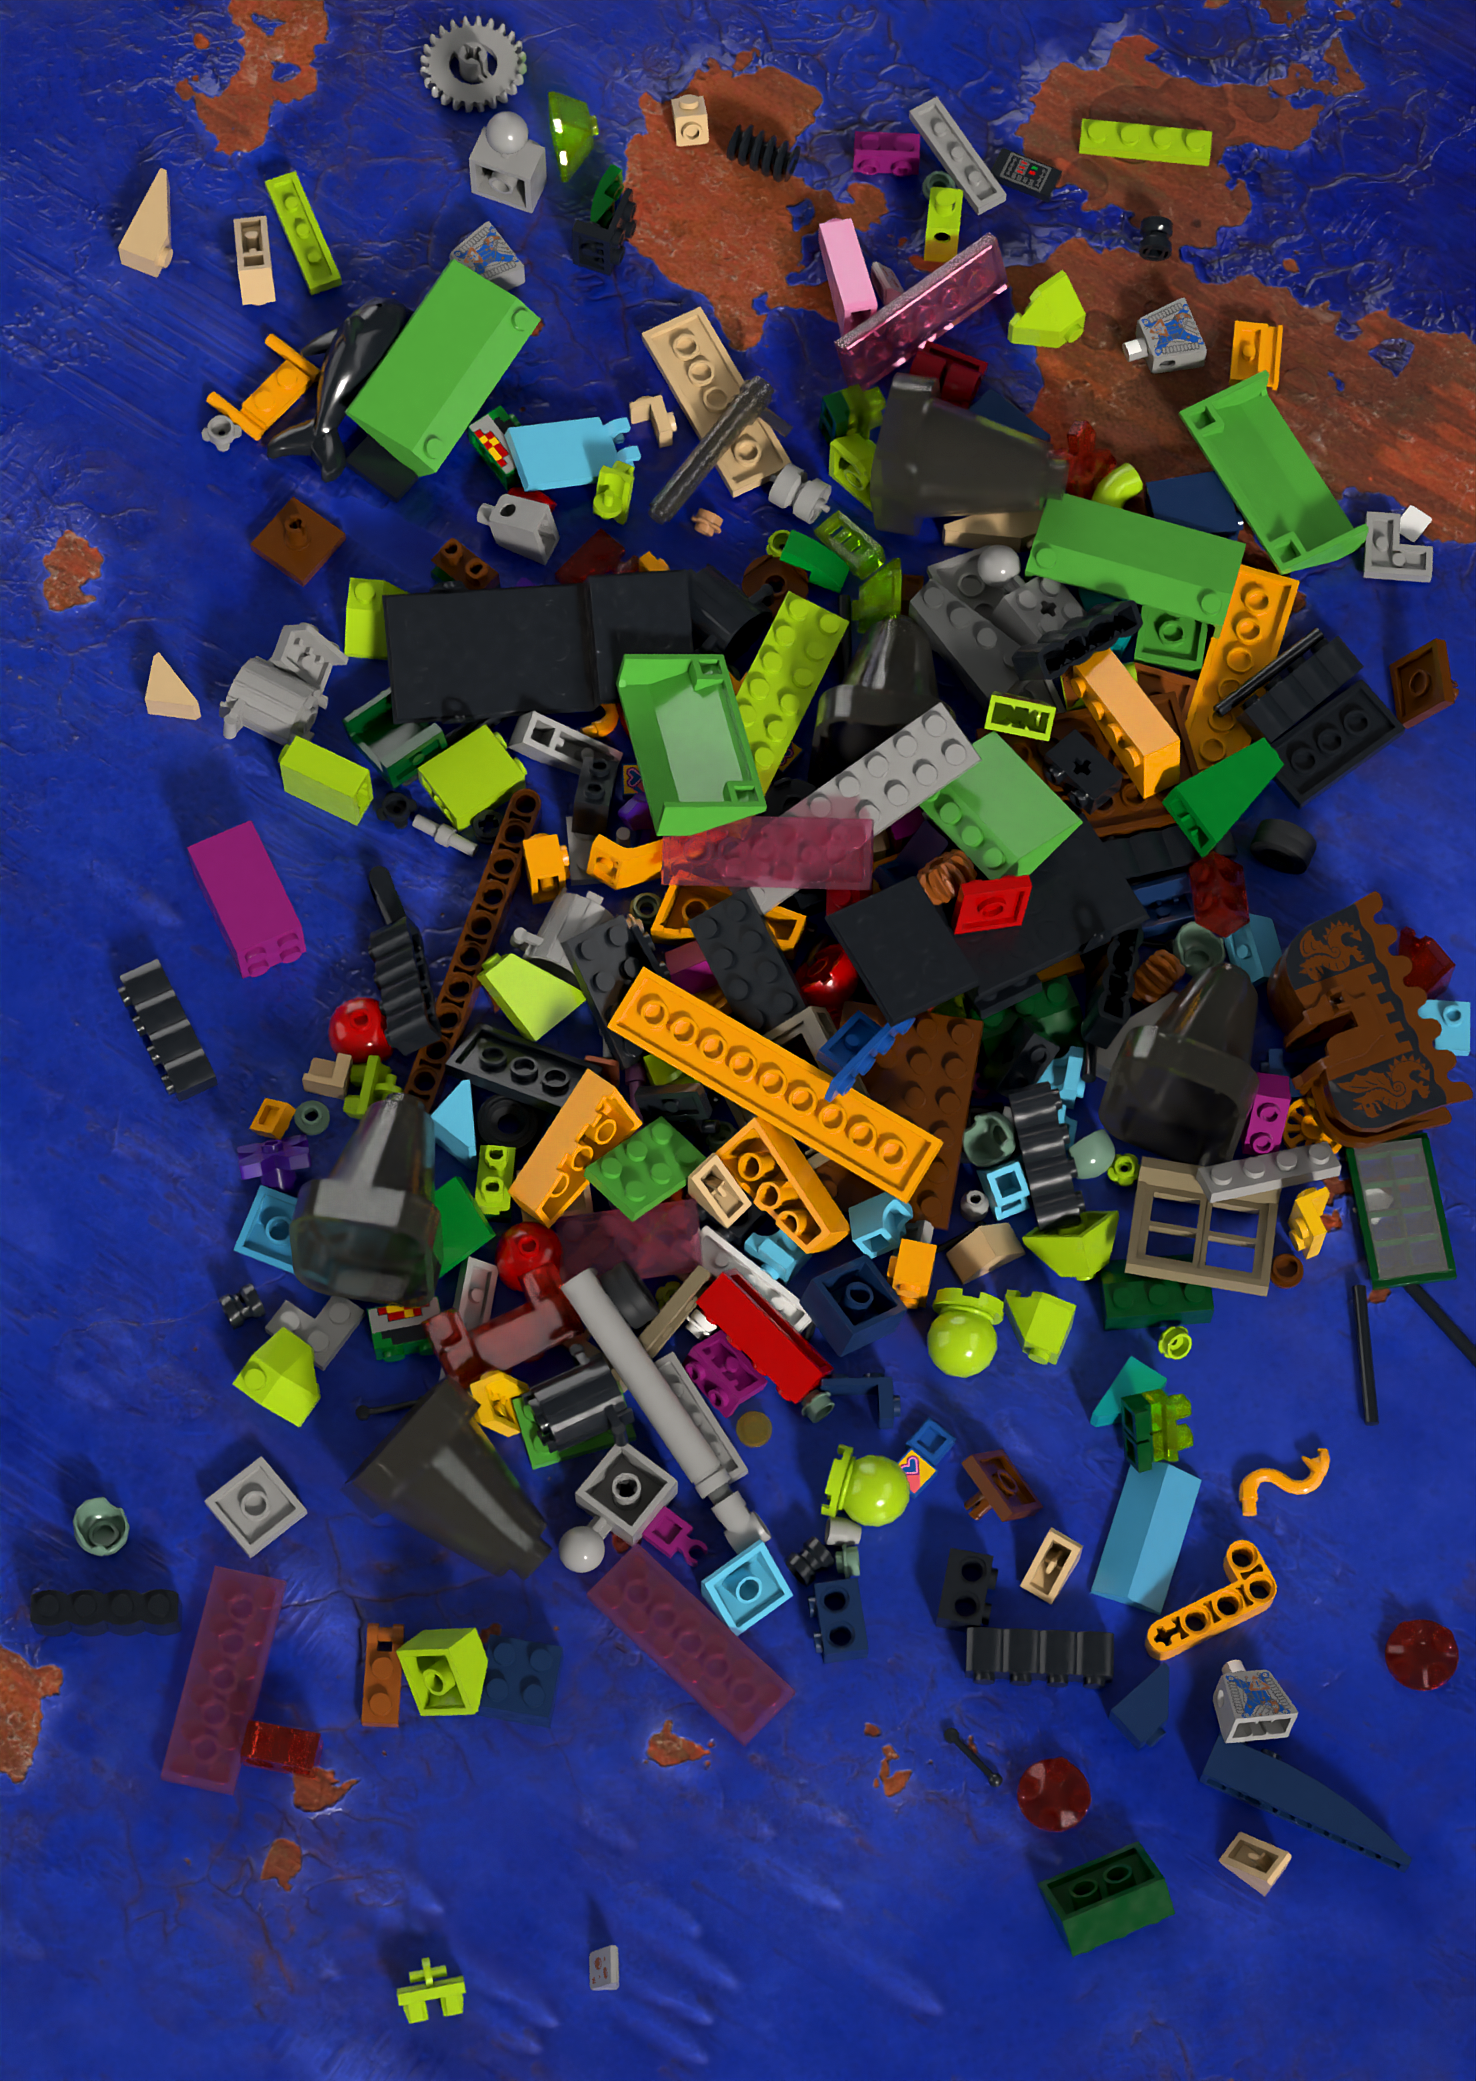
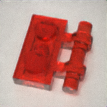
M600 528L555 572V579L561 584L583 583L588 575L606 574L609 570L614 574L634 573L639 569V558L633 555L627 562H621L620 559L626 555L625 548Z

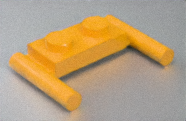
M273 333L266 338L265 344L283 357L285 361L241 404L242 409L240 411L215 391L211 392L206 399L207 403L221 414L230 418L235 425H239L244 432L256 441L260 440L265 431L314 382L319 380L321 372L320 369Z

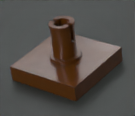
M293 496L250 545L253 552L304 587L346 540V534Z
M1435 638L1389 665L1396 716L1406 729L1415 726L1455 703L1459 689H1456L1458 683L1451 679L1445 640Z
M1003 1449L972 1454L961 1463L980 1489L973 1497L964 1502L966 1511L973 1508L968 1513L973 1519L979 1521L983 1515L993 1508L1001 1521L1006 1522L1034 1516L1043 1508L1041 1502Z

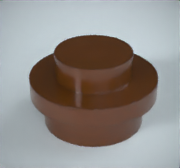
M1283 1253L1272 1259L1270 1281L1275 1286L1282 1289H1290L1300 1283L1304 1269L1301 1261L1296 1256Z

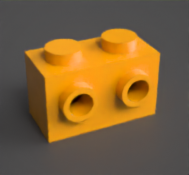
M535 834L529 839L523 840L525 871L533 905L554 901L562 888L566 887V880L570 879L568 866L570 863L566 845L559 846L557 834Z
M902 1238L898 1257L892 1255L890 1257L887 1282L908 1309H917L918 1306L926 1308L937 1245Z

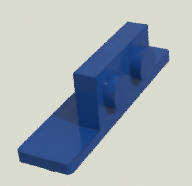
M858 1010L818 1050L815 1059L837 1074L832 1079L824 1099L830 1103L838 1094L845 1096L854 1085L855 1077L859 1073L864 1076L873 1066L876 1060L874 1057L878 1053L885 1055L895 1042L896 1038L894 1037L898 1033L904 1035L914 1023L915 1018L907 1019L893 1027H890L889 1023L881 1027Z

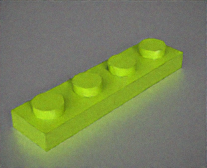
M1082 119L1079 154L1209 166L1212 131Z
M296 171L265 181V188L310 294L314 295L342 285L341 276Z

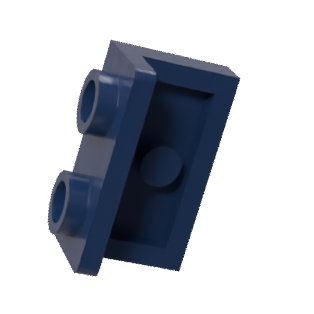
M1186 872L1131 886V889L1150 917V919L1140 923L1144 932L1143 939L1179 930L1191 921L1202 922V913L1190 891V878Z

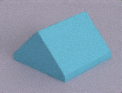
M463 1080L430 1116L433 1141L468 1169L474 1171L478 1170L472 1092L470 1080Z
M761 1539L701 1581L702 1597L735 1638L793 1596Z

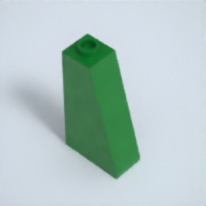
M1262 738L1178 784L1162 801V804L1201 857H1204L1228 832L1284 766V763L1279 758L1276 750L1270 746L1265 738Z

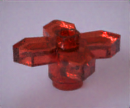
M1086 420L1074 421L1067 433L1068 448H1059L1049 455L1045 472L1053 483H1068L1067 494L1091 500L1095 491L1094 478H1105L1113 471L1117 461L1108 449H1095L1096 432Z

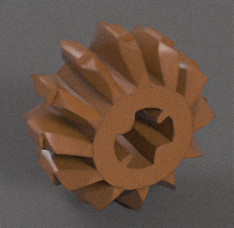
M953 849L926 863L925 867L918 871L916 878L932 904L940 905L943 902L947 903L954 897L957 898L960 884L975 880L977 872L974 869L973 862L963 851Z
M1165 949L1157 950L1134 973L1135 990L1132 997L1146 1008L1168 995L1176 987L1185 973V967L1175 955Z

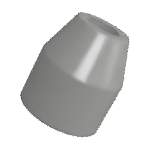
M979 1190L966 1192L962 1196L960 1203L962 1217L969 1222L981 1221L986 1217L989 1208L988 1197ZM970 1199H977L980 1202L975 1204Z
M829 1516L825 1529V1544L842 1547L843 1544H846V1546L859 1544L862 1527L848 1518Z

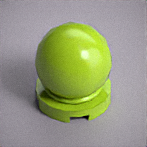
M963 1288L937 1290L936 1298L933 1300L932 1307L940 1316L932 1322L927 1333L928 1354L934 1364L946 1375L967 1378L978 1374L990 1365L997 1351V1333L993 1325L1000 1324L1003 1321L1004 1302L984 1292H980L979 1298L962 1295Z
M839 1444L837 1452L843 1455L842 1460L834 1458L825 1494H827L826 1499L830 1500V1505L823 1504L821 1514L835 1518L838 1510L844 1509L852 1520L864 1526L880 1527L892 1523L904 1512L909 1502L910 1484L906 1472L897 1462L882 1455H867L856 1460V1457L853 1456L854 1447Z

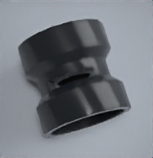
M1162 216L1144 218L1140 224V234L1143 239L1139 244V255L1149 261L1168 259L1172 253V243L1169 240L1173 234L1172 221Z
M252 1283L242 1286L239 1292L234 1295L226 1294L218 1298L233 1330L243 1326L245 1320L251 1317L257 1319L266 1315L262 1302Z
M811 1536L803 1543L800 1553L792 1552L784 1559L789 1571L805 1587L810 1586L816 1581V1572L827 1571L835 1564L829 1551L814 1536Z

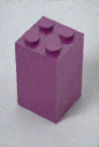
M252 820L187 847L193 875L242 979L248 976H261L270 967L281 962L291 963L297 960L302 953L307 952L302 925Z

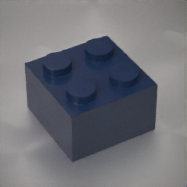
M867 1254L813 1278L799 1301L800 1305L839 1357L895 1332L908 1309Z
M490 1634L486 1654L488 1664L478 1716L550 1728L564 1660L563 1647Z

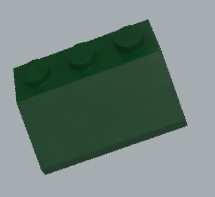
M1066 974L1042 983L1043 991L983 1020L979 1018L973 1008L969 1010L968 1019L980 1020L984 1023L979 1054L985 1066L1018 1017L1044 1030L1061 1047L1054 1059L1065 1056L1071 1046L1083 1048L1084 1041L1081 1036L1083 1015L1078 999Z
M1193 1254L1158 1256L1191 1263L1193 1260ZM1126 1259L1109 1260V1264L1097 1272L1104 1331L1211 1322L1214 1312L1212 1287L1124 1273Z
M1139 1841L1037 1883L1058 1934L1073 1957L1081 1953L1090 1952L1095 1947L1114 1939L1123 1938L1133 1931L1150 1924H1156L1162 1919L1175 1914L1166 1880Z

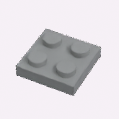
M262 1456L204 1501L205 1505L250 1559L308 1514L306 1508Z

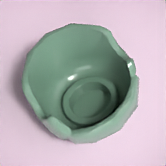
M1191 921L1182 926L1173 943V955L1180 960L1187 974L1197 978L1209 977L1219 971L1226 956L1223 938L1216 937L1211 932L1210 925L1205 922Z
M996 1111L975 1116L974 1124L964 1131L963 1148L969 1161L978 1167L996 1166L1006 1162L1012 1156L1017 1145V1134L1011 1121Z
M1105 1129L1089 1134L1067 1150L1069 1157H1074L1078 1172L1077 1179H1091L1100 1176L1108 1170L1115 1158L1114 1145Z
M105 1497L84 1501L76 1509L73 1519L76 1541L81 1548L93 1555L109 1556L117 1553L127 1542L130 1526L126 1515H124L122 1508L110 1504Z

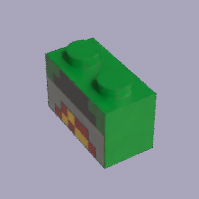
M499 406L468 426L470 444L503 486L509 490L520 483L521 480L504 435L508 428L519 427L521 424L514 414L508 415L503 407Z
M438 1296L367 1309L377 1360L384 1359L385 1362H396L404 1359L405 1355L419 1352L420 1355H432L438 1353L441 1350L440 1348L446 1347V1336Z

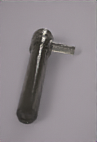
M753 376L751 380L748 379L742 384L739 389L740 393L734 394L726 405V411L650 502L648 515L655 522L662 525L665 521H671L745 428L753 425L758 418L786 438L794 427L768 408L772 401L771 396L774 394V389L766 380L759 376Z

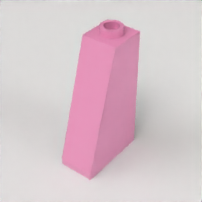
M852 219L828 220L825 223L819 224L818 242L842 341L846 343L874 338L876 334L877 300Z

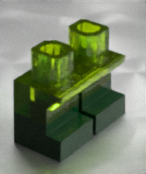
M856 384L822 397L818 428L829 449L830 443L834 439L856 433L864 440H869L870 429L883 425L884 418L881 410L885 409L886 401L879 387L877 386L863 392L860 385Z
M1156 1389L1120 1398L1122 1426L1124 1427L1122 1429L1124 1457L1138 1473L1151 1470L1152 1463L1159 1460L1179 1461L1178 1451L1193 1446V1434L1188 1425L1184 1423L1176 1426V1420L1191 1415V1403L1184 1394L1167 1396L1161 1389Z

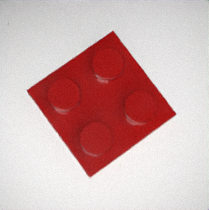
M1007 875L1000 879L972 880L960 884L951 919L954 935L1022 925L1032 890L1029 875Z

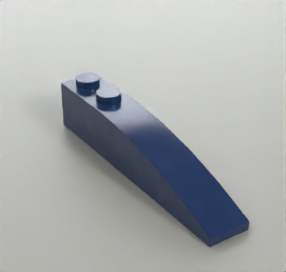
M1219 1734L1199 1782L1405 1873L1412 1859L1379 1826L1347 1800L1321 1782L1282 1762V1757L1268 1749L1255 1750L1247 1746V1741L1225 1744L1222 1734Z

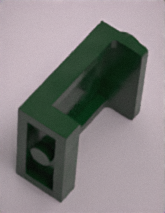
M390 688L380 692L375 698L360 708L353 710L342 720L349 741L394 789L417 774L418 767L449 748L443 730L436 723L432 725L428 722L393 723Z

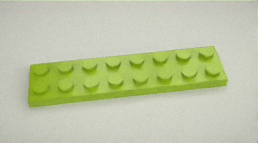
M788 591L736 695L764 796L849 624V621ZM755 815L716 827V829L743 841Z

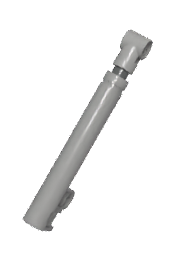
M588 1268L565 1283L560 1289L570 1301L611 1365L691 1483H694L700 1497L703 1499L708 1496L714 1507L711 1510L719 1522H722L726 1528L724 1535L734 1551L739 1555L759 1539L764 1543L770 1540L772 1536L762 1519L755 1511L750 1512L738 1491L733 1492L727 1482L732 1478L726 1469L722 1468L720 1460L631 1330L632 1326L623 1318L595 1276L598 1273L595 1268Z

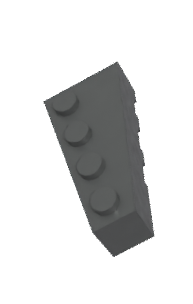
M931 578L911 599L908 620L933 651L938 652L945 661L948 670L953 676L956 675L966 687V692L973 701H977L985 711V716H987L990 697L994 691L1018 695L1030 682L1019 680L1011 659L1014 653L1022 646Z

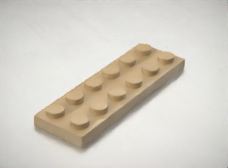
M701 306L642 333L644 345L733 498L769 482L773 474L778 476L788 463H792Z

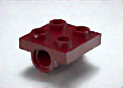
M926 340L923 349L919 350L914 358L907 384L902 392L901 401L958 421L970 409L988 370V363Z

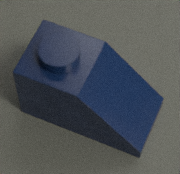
M1165 1662L1111 1709L1108 1717L1138 1751L1146 1744L1150 1748L1153 1747L1166 1734L1163 1728L1168 1720L1170 1667Z

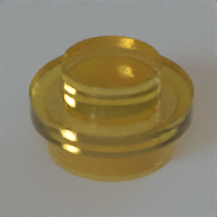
M751 1411L740 1417L737 1422L736 1433L744 1445L760 1447L771 1438L772 1424L765 1414Z

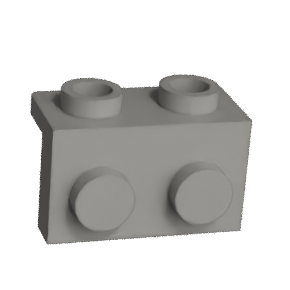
M305 622L299 625L283 626L271 658V662L282 671L319 688L321 694H323L332 667L334 665H347L349 660L339 650V646L336 643L323 637L317 627Z

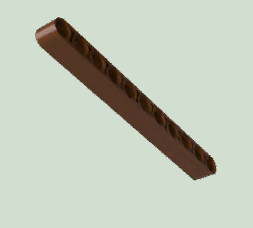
M520 789L510 799L436 1002V1013L439 1022L452 1019L457 1023L452 1028L441 1027L442 1038L419 1049L398 1105L397 1115L400 1130L409 1138H420L427 1134L431 1127L430 1116L438 1107L449 1075L445 1074V1063L461 1044L482 986L476 976L484 970L481 965L494 953L525 867L523 840H527L537 834L542 819L541 799L532 789ZM522 806H531L534 808V810L530 813H521L520 811H518V809ZM511 836L523 838L521 842L516 844L507 841ZM501 866L512 868V871L507 874L496 872ZM492 896L501 899L499 903L494 905L485 902L488 897ZM478 927H487L490 929V932L485 935H477L474 933V930ZM470 957L479 960L474 966H466L462 963L466 958ZM458 988L468 991L462 997H455L451 994L452 991ZM435 1050L445 1052V1056L441 1059L435 1060L428 1057ZM428 1081L434 1084L433 1088L428 1091L417 1089L421 1082ZM411 1113H419L423 1116L421 1120L415 1123L405 1120Z

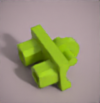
M616 461L612 468L605 465L602 466L599 471L596 496L593 501L594 514L601 516L604 520L614 518L619 524H625L628 519L634 482L633 466L621 461Z
M369 1055L367 1063L352 1065L350 1073L351 1083L356 1087L362 1088L360 1095H348L345 1097L343 1111L351 1118L363 1120L369 1127L379 1128L383 1110H390L392 1101H400L404 1090L395 1085L397 1076L391 1074L392 1069L382 1064L379 1056Z
M429 1957L422 1958V1970L409 1972L411 1983L425 1981L426 1983L397 1989L399 2006L403 2005L410 2024L429 2019L426 2006L427 2000L440 1998L443 2016L463 2013V1993H466L463 1976L433 1981L435 1978L447 1976L446 1965L431 1968Z

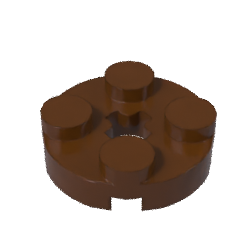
M773 554L761 556L751 562L745 569L741 590L749 597L759 591L764 584L770 582L775 585L783 584L781 592L774 593L775 601L773 605L768 606L773 613V620L771 622L768 620V623H773L788 591L806 600L808 599V575L805 569L780 560V557H773Z

